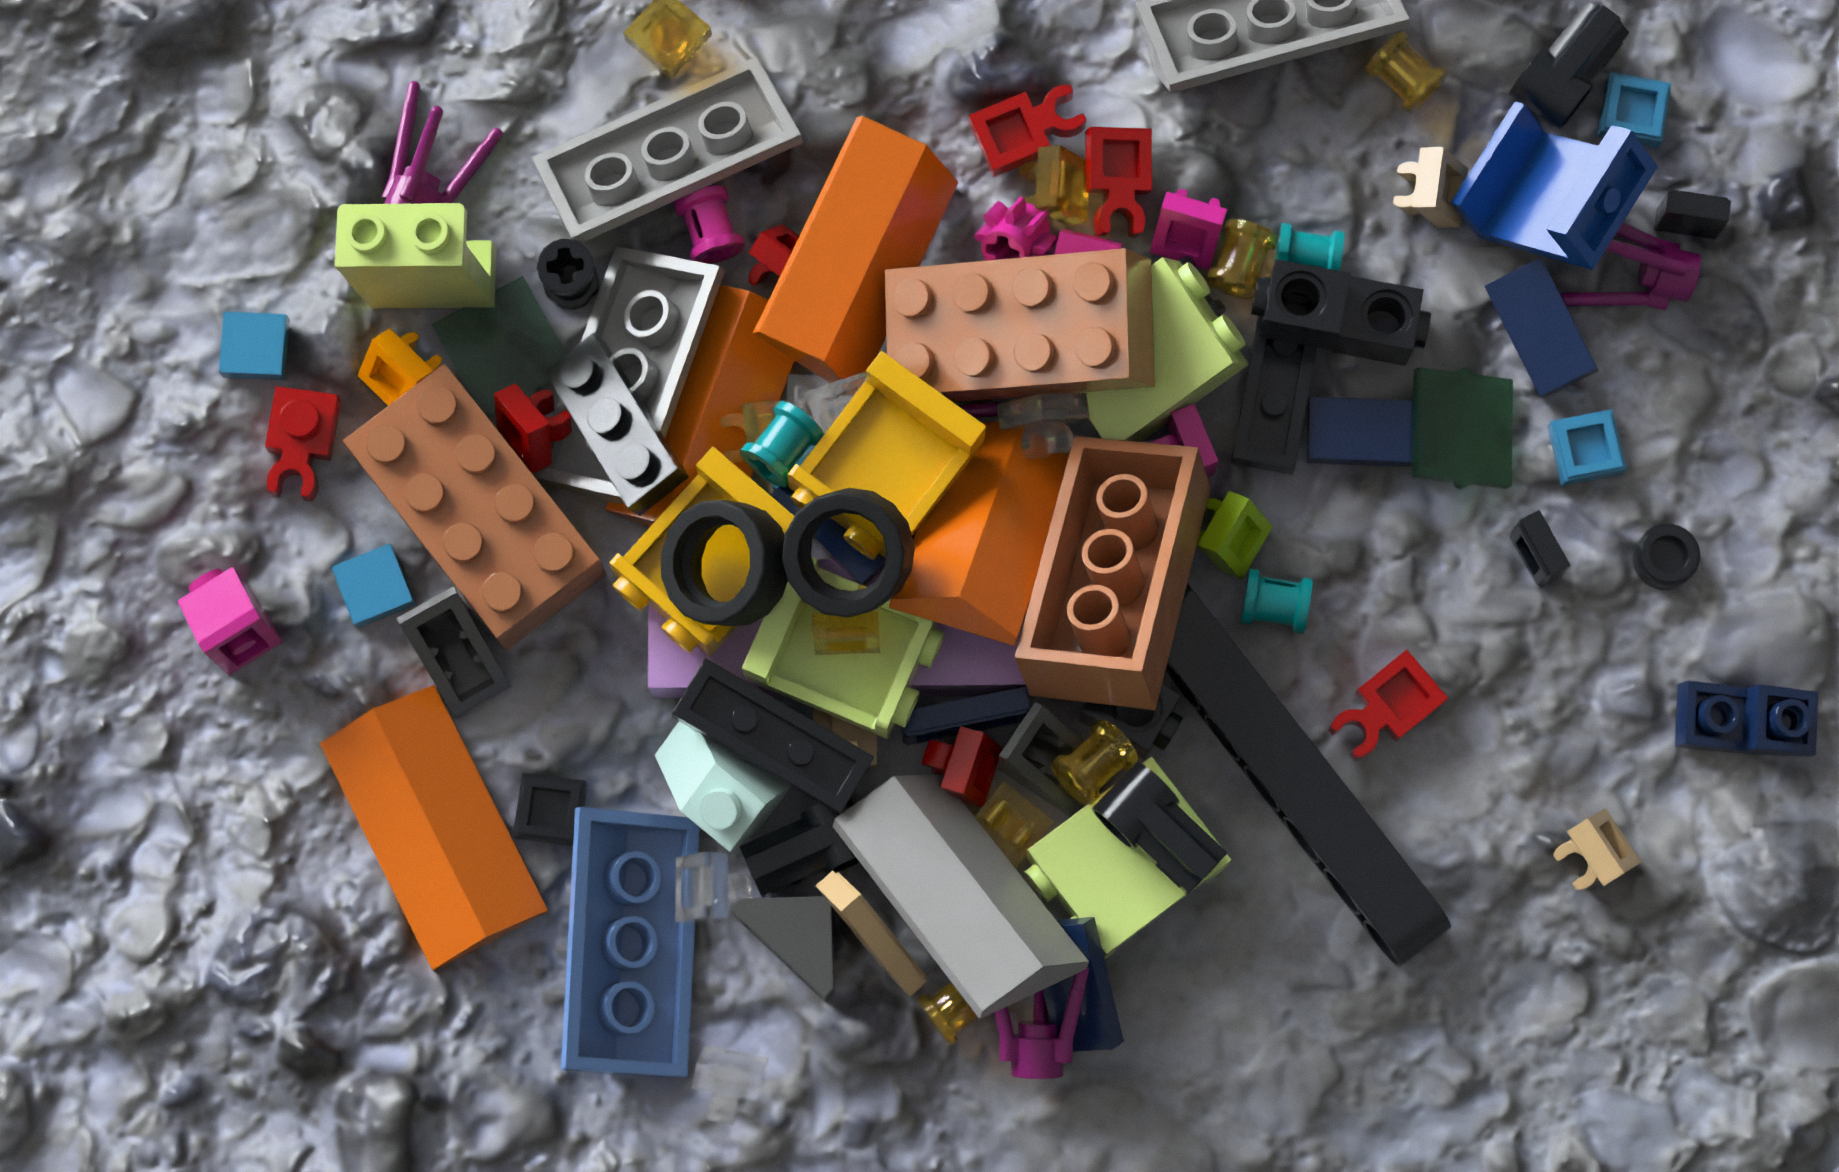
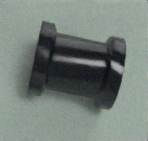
M564 238L552 241L543 248L538 257L537 271L540 281L543 283L546 296L562 309L575 310L585 307L590 299L597 294L599 287L598 274L589 250L576 240ZM569 265L575 266L577 271L573 273V282L562 284L560 277L564 275V267Z

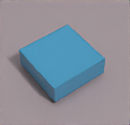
M1610 72L1606 79L1597 137L1604 138L1611 125L1632 130L1643 146L1659 148L1663 141L1672 83Z
M223 312L219 374L223 378L285 380L290 325L288 316L286 314Z
M1612 409L1554 420L1548 424L1547 428L1561 486L1623 475L1627 470Z
M391 543L331 567L353 625L356 628L416 605Z

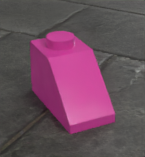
M234 567L225 572L222 569H214L201 575L189 585L188 590L190 593L178 600L195 639L204 654L229 676L283 643L282 638L246 580Z

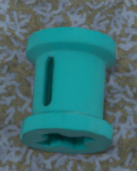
M1281 223L1275 259L1340 271L1345 232L1334 230L1332 235L1328 236L1294 231L1291 224Z
M779 401L773 409L775 418L755 443H746L742 447L740 455L763 479L775 486L786 487L788 485L787 474L810 445H817L824 432L817 422L803 410L789 402Z
M1249 568L1240 624L1251 625L1254 620L1289 625L1292 626L1294 633L1304 634L1311 600L1313 578L1303 577L1298 583L1262 577L1258 569Z

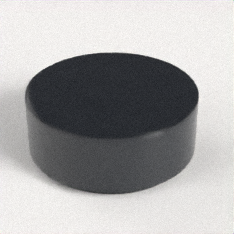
M1660 524L1650 528L1638 540L1633 551V565L1637 575L1644 583L1659 590H1672L1682 586L1695 574L1700 563V548L1696 539L1688 530L1675 524Z

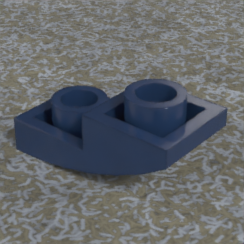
M1690 680L1677 684L1675 747L1756 755L1815 756L1818 692L1761 684L1744 688Z

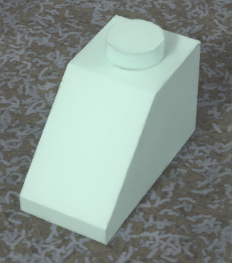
M680 721L655 754L679 810L729 852L757 834L791 788V786Z

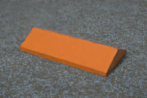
M860 116L856 118L753 332L850 397H853L866 381V370L877 357L886 338L885 270L920 266L959 183L926 144L867 117Z
M724 285L719 286L665 437L689 478L641 516L632 512L625 504L607 502L606 512L650 527L698 475L696 464L712 446L748 477L753 478L755 471L742 459L740 450L746 443H755L775 418L773 409L782 400L796 363L794 359L753 333L768 303V299L749 290Z
M1023 420L983 423L986 426L984 443L917 529L913 539L915 550L912 572L901 591L891 598L889 608L1015 646L1028 609L1069 457L1067 452Z
M435 685L369 710L320 743L433 971L549 912Z

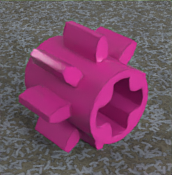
M1019 197L1009 209L1002 202H995L983 215L985 224L974 234V239L982 242L981 251L984 261L1046 255L1058 241V237L1050 233V223L1047 218L1049 214L1033 204L1026 203L1024 197Z

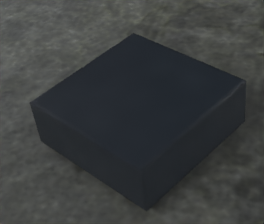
M1671 189L1656 209L1654 230L1716 239L1729 222L1731 200H1728L1726 197Z
M1540 510L1518 521L1509 537L1536 585H1540L1542 588L1560 579L1571 565Z
M522 773L513 837L520 840L573 846L575 808L585 807L588 783L584 780Z

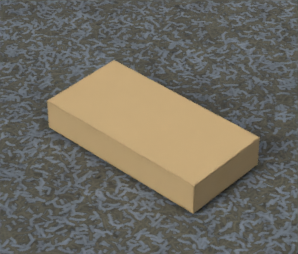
M832 871L816 885L818 890L881 968L909 996H912L927 982L925 979L926 974L865 898L839 872L835 873Z

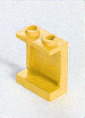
M880 351L867 368L866 381L803 463L800 466L795 464L787 474L788 486L794 491L791 500L802 509L814 498L846 488L874 491L895 504L909 523L913 536L984 443L986 426L886 353ZM848 513L830 517L847 529L843 538L861 554L872 560L878 554L886 558L887 550L883 536L872 522L860 515Z
M713 446L696 464L698 475L623 557L617 553L609 562L614 575L618 577V580L612 587L628 603L640 612L649 604L667 620L660 628L672 641L689 654L697 646L709 657L716 652L738 626L700 623L684 616L669 600L661 578V551L668 530L682 512L702 501L727 500L747 503L765 510L782 527L784 535L794 518L792 513ZM723 525L714 532L706 543L701 559L702 579L707 592L714 600L728 602L734 599L745 585L750 569V549L744 534L738 527Z

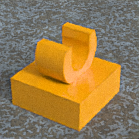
M388 328L373 338L357 375L388 406L438 369L442 362V358L438 354L424 361L414 352L420 338L415 332H409L399 337L391 328Z

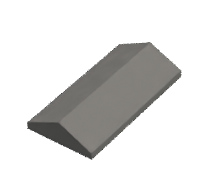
M1139 0L1135 2L1137 16L1155 73L1170 93L1410 28V18L1401 0Z
M756 56L533 156L532 159L568 235L573 241L576 240L583 243L804 142L796 124Z
M616 246L581 342L592 333L606 342L663 436L666 437L725 270L718 265ZM561 398L554 416L568 410ZM571 416L572 432L563 440L551 442L552 464L534 473L533 476L537 481L603 503L625 504Z
M941 774L893 776L836 817L833 828L978 1018L986 1017L1086 970L1089 963L1087 958L959 797L951 795L941 788L943 776Z

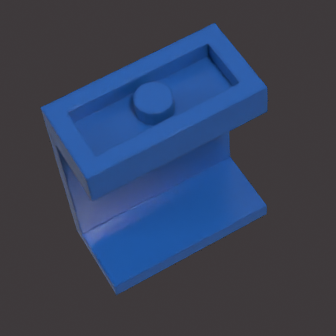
M1514 102L1450 203L1478 238L1593 270L1658 166L1632 130L1611 125L1603 140L1597 146L1546 133L1525 104Z

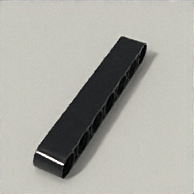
M1187 583L1165 672L1374 942L1391 962L1401 967L1451 928L1448 917L1203 601Z

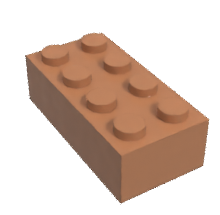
M1123 248L885 270L887 355L952 402L1155 387L1151 259L1129 249Z
M445 363L342 440L355 460L505 651H508L607 575L598 556Z
M1074 436L1014 657L1030 696L1156 710L1211 489L1198 447Z

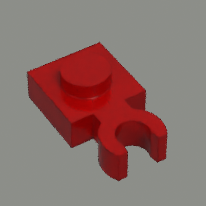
M1060 85L1053 88L1047 93L1043 103L1035 107L1032 106L1027 92H1023L969 115V125L993 177L1049 155L1051 145L1047 136L1054 134L1058 137L1069 138L1078 135L1085 129L1086 117L1084 113L1070 119H1064L1058 116L1055 111L1060 104L1067 103L1073 99L1071 85Z
M1090 127L1085 131L1086 193L1103 194V205L1098 208L1093 220L1094 231L1097 237H1104L1110 233V216L1114 212L1121 213L1126 217L1128 221V237L1136 238L1143 232L1145 214L1142 207L1135 201V195H1147L1152 191V129Z
M275 386L265 448L269 453L282 454L281 460L277 461L270 468L267 475V489L273 497H281L282 485L287 477L299 475L303 478L301 497L309 502H313L319 483L315 472L311 468L313 459L331 461L342 401L338 394Z
M1406 649L1357 689L1355 694L1366 707L1362 710L1348 709L1341 712L1335 717L1328 731L1335 735L1347 725L1359 727L1363 732L1364 741L1350 754L1354 761H1358L1372 752L1378 742L1379 732L1385 728L1397 742L1443 705L1448 697Z

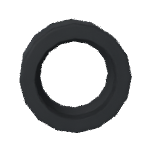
M846 488L814 498L795 514L784 535L782 561L788 582L803 602L823 614L849 618L872 612L901 591L912 572L915 545L909 523L894 503L874 491ZM843 513L860 515L872 522L882 534L887 550L885 566L878 579L867 588L856 591L839 590L826 583L815 570L811 557L812 540L819 526L830 517Z
M727 500L702 501L682 512L668 530L661 551V578L669 600L684 616L703 624L720 626L750 625L765 617L783 597L788 582L782 561L784 544L782 527L767 511L741 502ZM723 525L738 527L744 534L750 549V569L745 585L735 598L728 602L714 600L707 592L702 579L701 559L706 543L714 532Z

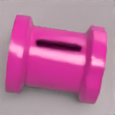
M722 185L704 187L673 203L676 215L684 217L691 237L693 248L690 257L692 261L707 264L722 262L742 252L745 246L742 235L734 233L725 203L729 200V195L726 187Z

